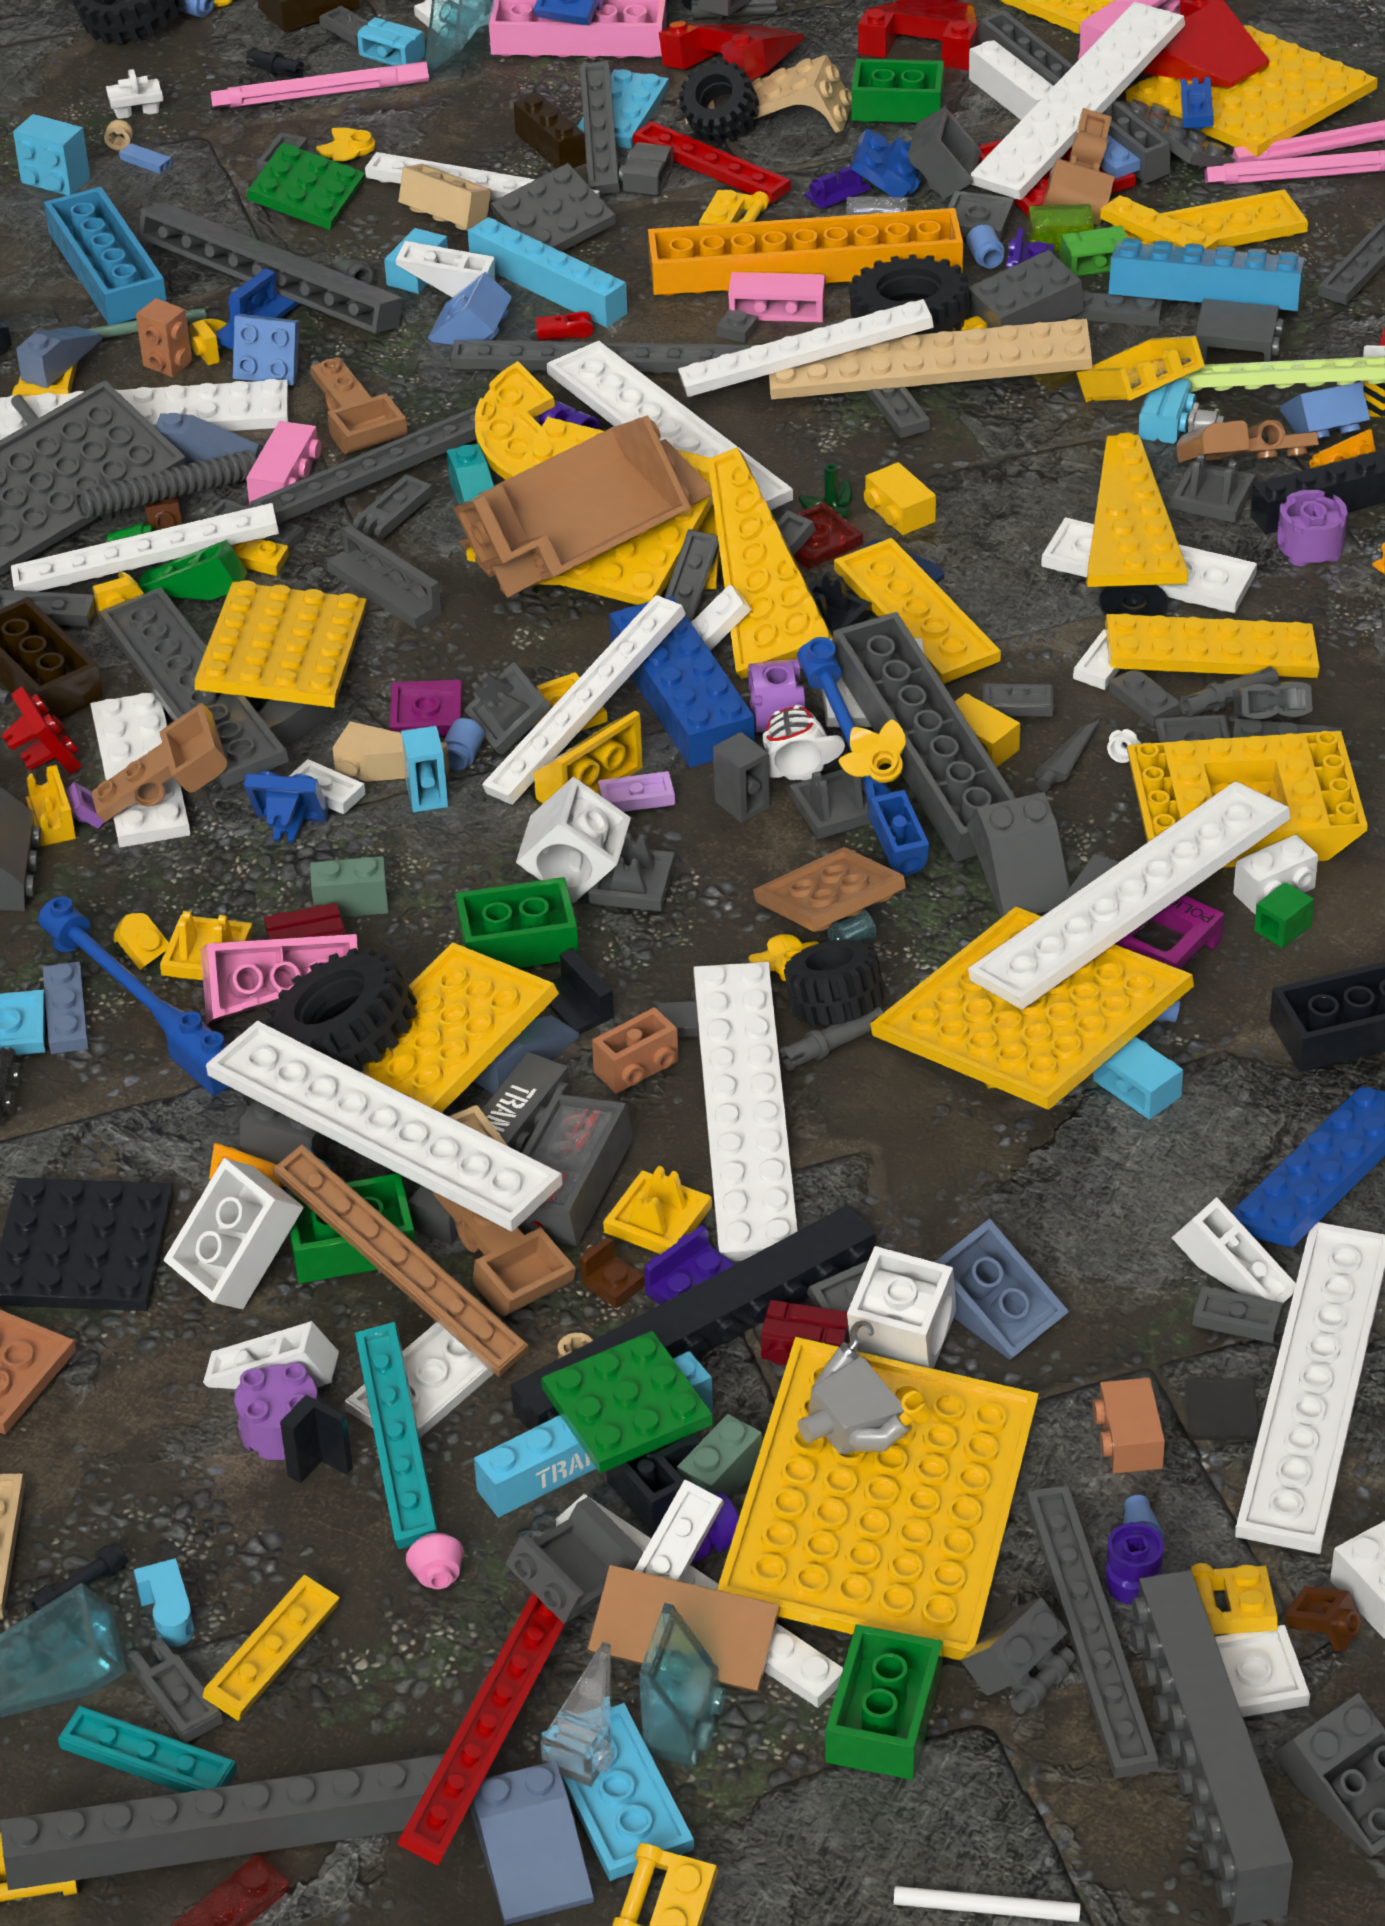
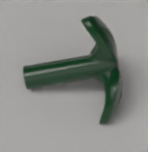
M833 463L826 464L824 467L825 497L821 500L814 496L800 495L798 497L799 502L803 508L816 515L828 511L827 519L840 520L850 517V510L843 507L849 505L851 501V484L849 480H845L838 485V466Z

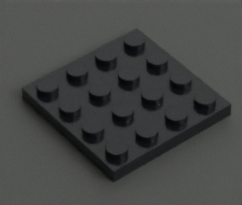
M17 1178L0 1242V1306L148 1311L174 1198L173 1183Z

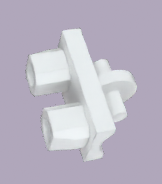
M134 69L128 70V79L118 80V85L106 86L111 109H114L118 119L130 117L132 115L131 106L142 104L143 113L146 114L159 112L160 101H163V95L158 78L148 80L147 76L136 77Z

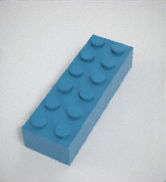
M102 187L44 202L50 236L108 325L135 319L136 313L155 298L167 302L164 278Z
M1125 238L1123 242L1117 241L1111 257L1108 294L1202 303L1203 299L1273 305L1279 306V310L1298 311L1305 258L1298 257V254L1294 252H1280L1279 255H1270L1262 249H1250L1247 253L1235 252V248L1229 246H1219L1216 250L1204 249L1203 245L1194 243L1186 244L1185 247H1177L1168 241H1155L1154 244H1143L1139 239Z

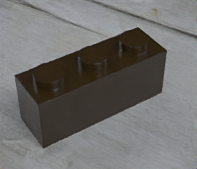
M531 94L524 99L513 102L515 133L553 167L557 169L568 163L572 168L586 164L584 132L541 94Z

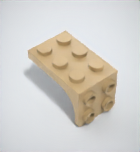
M827 54L813 60L809 58L804 59L794 67L789 69L780 68L768 77L762 79L758 77L751 81L759 99V106H757L759 113L757 117H753V120L792 105H807L820 111L827 118L835 133L843 131L851 111V91L845 88L840 79L837 66L831 63Z

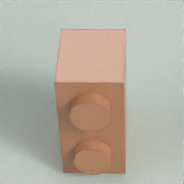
M1150 1378L1100 1382L1099 1399L1093 1400L1092 1403L1095 1425H1102L1103 1432H1100L1099 1435L1102 1457H1109L1112 1473L1163 1469L1165 1440Z

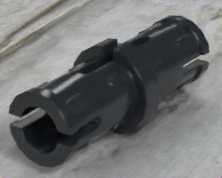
M253 47L249 49L246 56L248 59H253V61L246 60L247 65L267 70L269 74L274 76L281 74L296 79L301 78L304 73V69L297 68L304 67L302 61L286 58L279 52L269 53Z

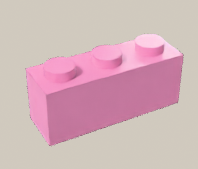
M732 272L728 293L729 309L758 316V320L823 322L825 275Z
M284 421L278 422L246 477L250 505V502L309 476L311 466L314 460L320 457L322 448L321 441L317 440L316 426Z

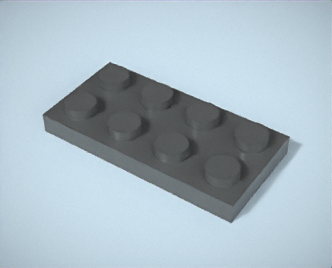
M1133 99L1132 103L1119 101L1170 142V151L1187 163L1215 167L1234 162L1235 159L1225 153L1226 148L1218 143L1207 141L1205 133L1195 129L1183 128V119L1168 114L1169 109L1158 103L1148 106L1146 103Z

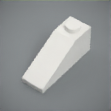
M405 241L396 258V265L452 298L484 272L495 280V261L493 256Z
M1217 1197L1171 1237L1200 1269L1240 1294L1284 1303L1294 1293L1296 1283Z
M310 1321L212 1351L203 1383L209 1388L236 1389L240 1384V1376L247 1369L299 1363L306 1368L307 1374L313 1378L316 1387H321L331 1383L339 1351L319 1328Z

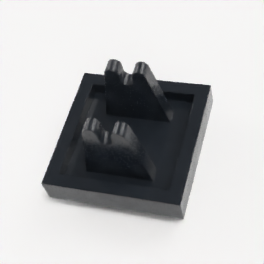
M827 572L823 576L822 583L814 580L808 586L832 637L834 630L861 623L872 614V603L847 593L844 579L841 576L834 582L832 573Z

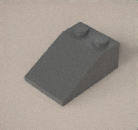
M1045 792L977 807L967 824V829L1000 917L1002 918L1014 907H1019L1037 915H1044L1061 904L1063 897L1069 890L1057 823Z

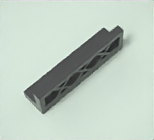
M351 525L342 529L344 551L326 561L329 573L416 630L441 615L439 582ZM422 586L427 589V595L423 590Z

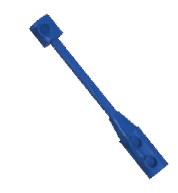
M816 637L799 649L797 658L808 684L814 689L824 690L851 750V729L856 726L836 684L842 676V669L835 656V644L828 638ZM870 776L863 777L869 806L868 817L891 869L903 874L904 877L919 872L927 863L929 842L905 790L891 792L885 783L877 782Z
M60 896L46 903L39 913L38 923L52 937L54 948L61 952H70L78 947L83 949L152 1012L154 1018L166 1034L170 1058L213 1097L229 1088V1086L208 1076L206 1064L228 1046L224 1041L223 1035L210 1029L202 1021L199 1013L194 1011L185 1012L166 1001H162L88 935L90 922L72 906L70 898Z

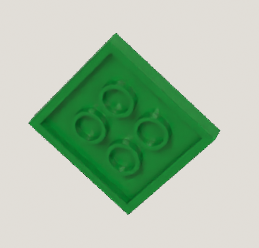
M282 143L248 189L247 200L331 230L364 183L365 172L329 160L324 156L302 150L297 146Z
M653 1331L541 1377L543 1391L599 1473H603L713 1425L711 1411Z

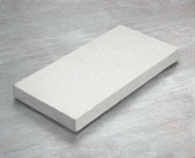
M438 1322L402 1351L420 1438L494 1374ZM364 1384L345 1400V1409L373 1428Z

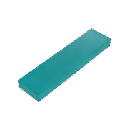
M80 1705L58 1737L59 1748L182 1793L228 1786L237 1772L236 1761Z

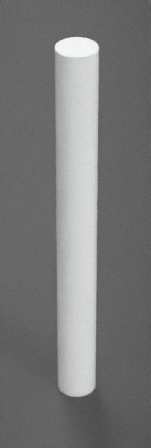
M895 1886L894 1905L1079 1922L1080 1903Z

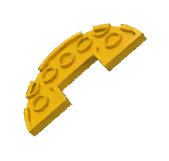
M518 361L507 367L490 382V389L484 398L479 399L475 412L477 444H479L487 464L505 480L511 478L542 427L534 417L555 406L554 397Z

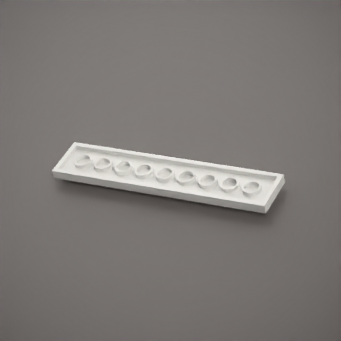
M1134 2L971 173L973 178L971 185L1022 200L1053 167L1056 158L1060 159L1073 145L1083 108L1103 113L1185 26L1184 16Z
M600 341L547 363V374L613 426L648 415L650 420L654 421L659 428L661 434L659 440L666 439L675 449L711 458L737 447ZM738 447L744 455L770 510L793 500V489Z
M287 379L116 390L154 427H156L160 413L194 415L228 431L275 428L279 421L288 422L289 390ZM84 391L68 394L44 393L22 397L40 418ZM16 395L0 397V440L28 425L11 404V399Z
M1235 781L968 968L970 981L1017 1008L1024 1009L1290 820L1289 807Z
M769 962L694 967L718 1252L731 1262L743 1261L798 1231Z
M256 1021L206 1064L207 1074L211 1078L511 1232L562 1186V1174L259 1021Z
M1320 1222L1308 1233L1236 1524L1235 1537L1321 1554L1384 1277L1385 1234Z

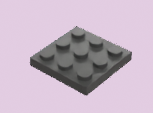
M568 163L490 203L492 212L504 225L561 252L616 224L615 214Z

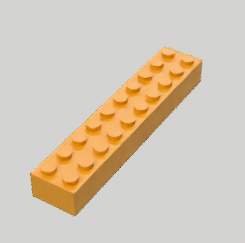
M955 208L648 229L649 263L654 295L671 296L678 293L693 292L701 294L707 291H729L732 272L825 275V285L836 282L852 283L854 275L861 276V269L864 267L874 268V262L881 260L883 263L891 261V257L898 256L899 260L908 259L909 255H916V259H925L927 255L934 256V261L937 262L946 259L949 260L950 267L958 265L961 267V273H963V240Z

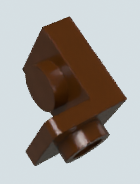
M179 496L146 504L148 525L154 524L157 530L182 525Z
M609 1237L604 1238L597 1245L589 1247L580 1258L582 1285L616 1309L644 1288V1276L615 1256V1243Z
M1304 1586L1284 1615L1289 1627L1292 1629L1327 1633L1333 1649L1340 1652L1346 1650L1362 1626V1620L1349 1591Z

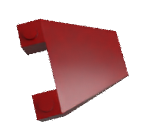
M898 0L868 8L858 23V54L886 58L898 35L902 34L942 40V61H944V67L969 70L970 48L976 47L978 40V24L973 3L954 0Z
M1180 0V15L1184 16L1185 26L1145 67L1142 73L1186 79L1187 81H1192V78H1198L1199 83H1203L1204 77H1210L1211 85L1231 88L1269 66V59L1224 0Z
M685 21L673 22L669 25V28L658 32L663 66L685 70L717 53H722L723 60H727L729 65L732 62L738 64L740 69H744L750 81L767 73L804 39L803 33L762 25L686 23Z

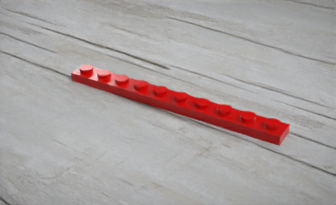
M533 1592L397 1842L401 1847L436 1866L439 1865L565 1625Z

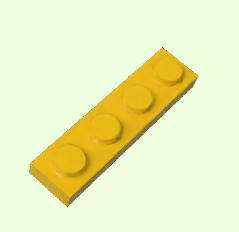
M1119 195L1101 208L1100 219L1115 226H1122L1124 230L1150 242L1168 241L1177 247H1185L1186 244L1194 243L1203 245L1204 249L1216 250L1218 239L1205 234L1203 231L1189 227L1176 219L1158 213L1152 208L1136 203L1127 197Z
M304 1574L208 1683L202 1698L239 1721L337 1608L340 1597Z

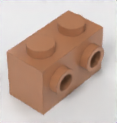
M155 298L136 313L143 366L174 377L192 363L185 309Z
M654 1007L592 1039L594 1073L617 1094L662 1069L670 1067L678 1062L677 1028Z

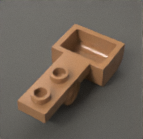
M1083 108L1069 162L1056 158L1050 172L1041 208L1100 226L1102 221L1100 219L1101 208L1109 202L1115 178L1113 175L1099 171L1108 143L1107 135L1112 119L1111 116Z
M340 357L326 359L321 363L310 366L311 377L325 393L326 403L330 410L327 412L330 435L345 455L407 435L406 417L387 393L371 398Z
M1267 420L1253 425L1249 429L1244 421L1213 423L1186 433L1178 440V463L1197 461L1198 454L1205 455V461L1257 454L1258 460L1276 458L1278 457L1277 452L1286 451L1288 457L1302 456L1307 454L1308 448L1319 445L1317 432L1286 435L1284 427L1276 420ZM1262 430H1264L1268 435V444H1266L1262 439Z
M200 703L159 731L162 740L160 745L138 760L131 762L125 769L109 780L102 782L96 789L91 791L96 814L103 821H108L134 802L146 807L160 803L165 796L163 783L171 777L186 791L195 792L224 772L227 760L213 713L203 703Z
M433 1192L436 1199L457 1222L458 1235L463 1245L470 1252L475 1253L480 1250L484 1254V1256L475 1260L473 1283L501 1316H507L573 1282L576 1267L541 1227L526 1235L518 1227L511 1232Z

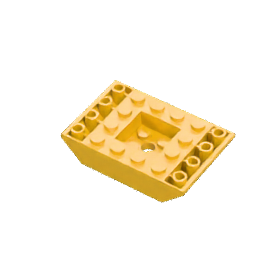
M1341 731L1127 745V754L1147 843L1235 781L1289 807L1290 820L1222 868L1236 867L1237 860L1295 834L1318 854V861H1328L1367 831L1366 817Z

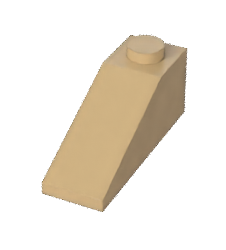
M350 721L332 747L335 771L350 778L366 782L406 778L402 737L399 732ZM441 742L445 775H447L450 771L447 743Z

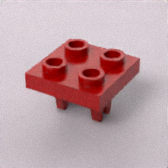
M22 686L13 692L11 696L23 715L2 734V738L7 742L8 748L14 750L38 737L20 755L28 770H33L54 757L70 775L80 769L82 766L75 756L79 751L78 747L67 734L62 735L67 730L55 714L52 716L46 714L49 709L39 695L35 694L31 697Z

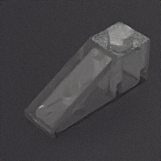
M605 1642L601 1643L541 1740L543 1764L556 1761L562 1776L592 1787L600 1772L605 1773L609 1769L615 1753V1748L612 1747L611 1645Z

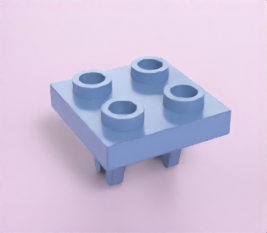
M246 314L235 315L233 379L248 381L287 379L288 385L294 386L297 384L299 320Z

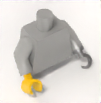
M862 1320L852 1326L849 1344L843 1342L821 1371L811 1388L809 1416L798 1421L800 1434L806 1442L810 1443L825 1436L836 1451L841 1454L855 1451L884 1452L911 1429L910 1423L912 1421L917 1424H923L931 1417V1409L926 1403H923L924 1397L920 1392L911 1391L907 1393L901 1403L864 1357H859L860 1353L857 1349L862 1344L857 1336L859 1328L866 1326L869 1336L874 1334L873 1326L869 1322Z

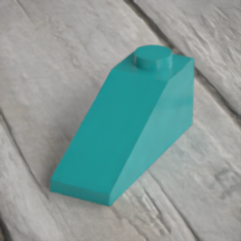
M479 444L462 445L458 448L447 450L449 482L459 504L494 486L486 459Z

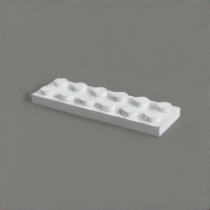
M1065 517L1042 555L1041 566L1058 572L1087 577L1094 524ZM1179 545L1188 570L1187 584L1157 586L1166 593L1167 597L1215 608L1219 611L1235 613L1256 576L1257 563Z
M153 692L90 703L105 780H109L125 769L131 762L138 760L162 743L159 731L167 727L163 705ZM173 777L163 783L165 796L160 803L146 807L134 802L113 817L119 848L190 836L181 786Z

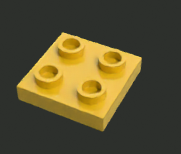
M183 911L160 963L161 975L203 980L201 949L208 943L251 941L253 936L252 923L231 921L225 915H219L218 919L192 916L191 911Z
M658 1166L654 1174L642 1170L603 1221L604 1233L662 1254L676 1244L683 1235L690 1234L699 1226L712 1208V1196L681 1185L678 1173L672 1171L669 1176H666L662 1166Z

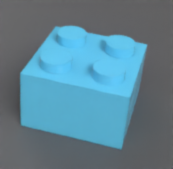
M32 114L13 131L21 183L68 196L74 194L91 179L83 127Z

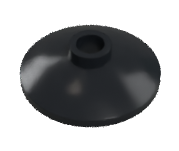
M1157 585L1107 586L1100 594L1099 607L1105 616L1106 614L1163 616L1168 607V598L1166 593Z

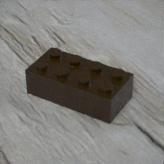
M29 597L0 609V682L10 692L13 693L22 686L31 697L38 694L49 709L46 714L51 716L55 714L58 718L103 697L98 664Z

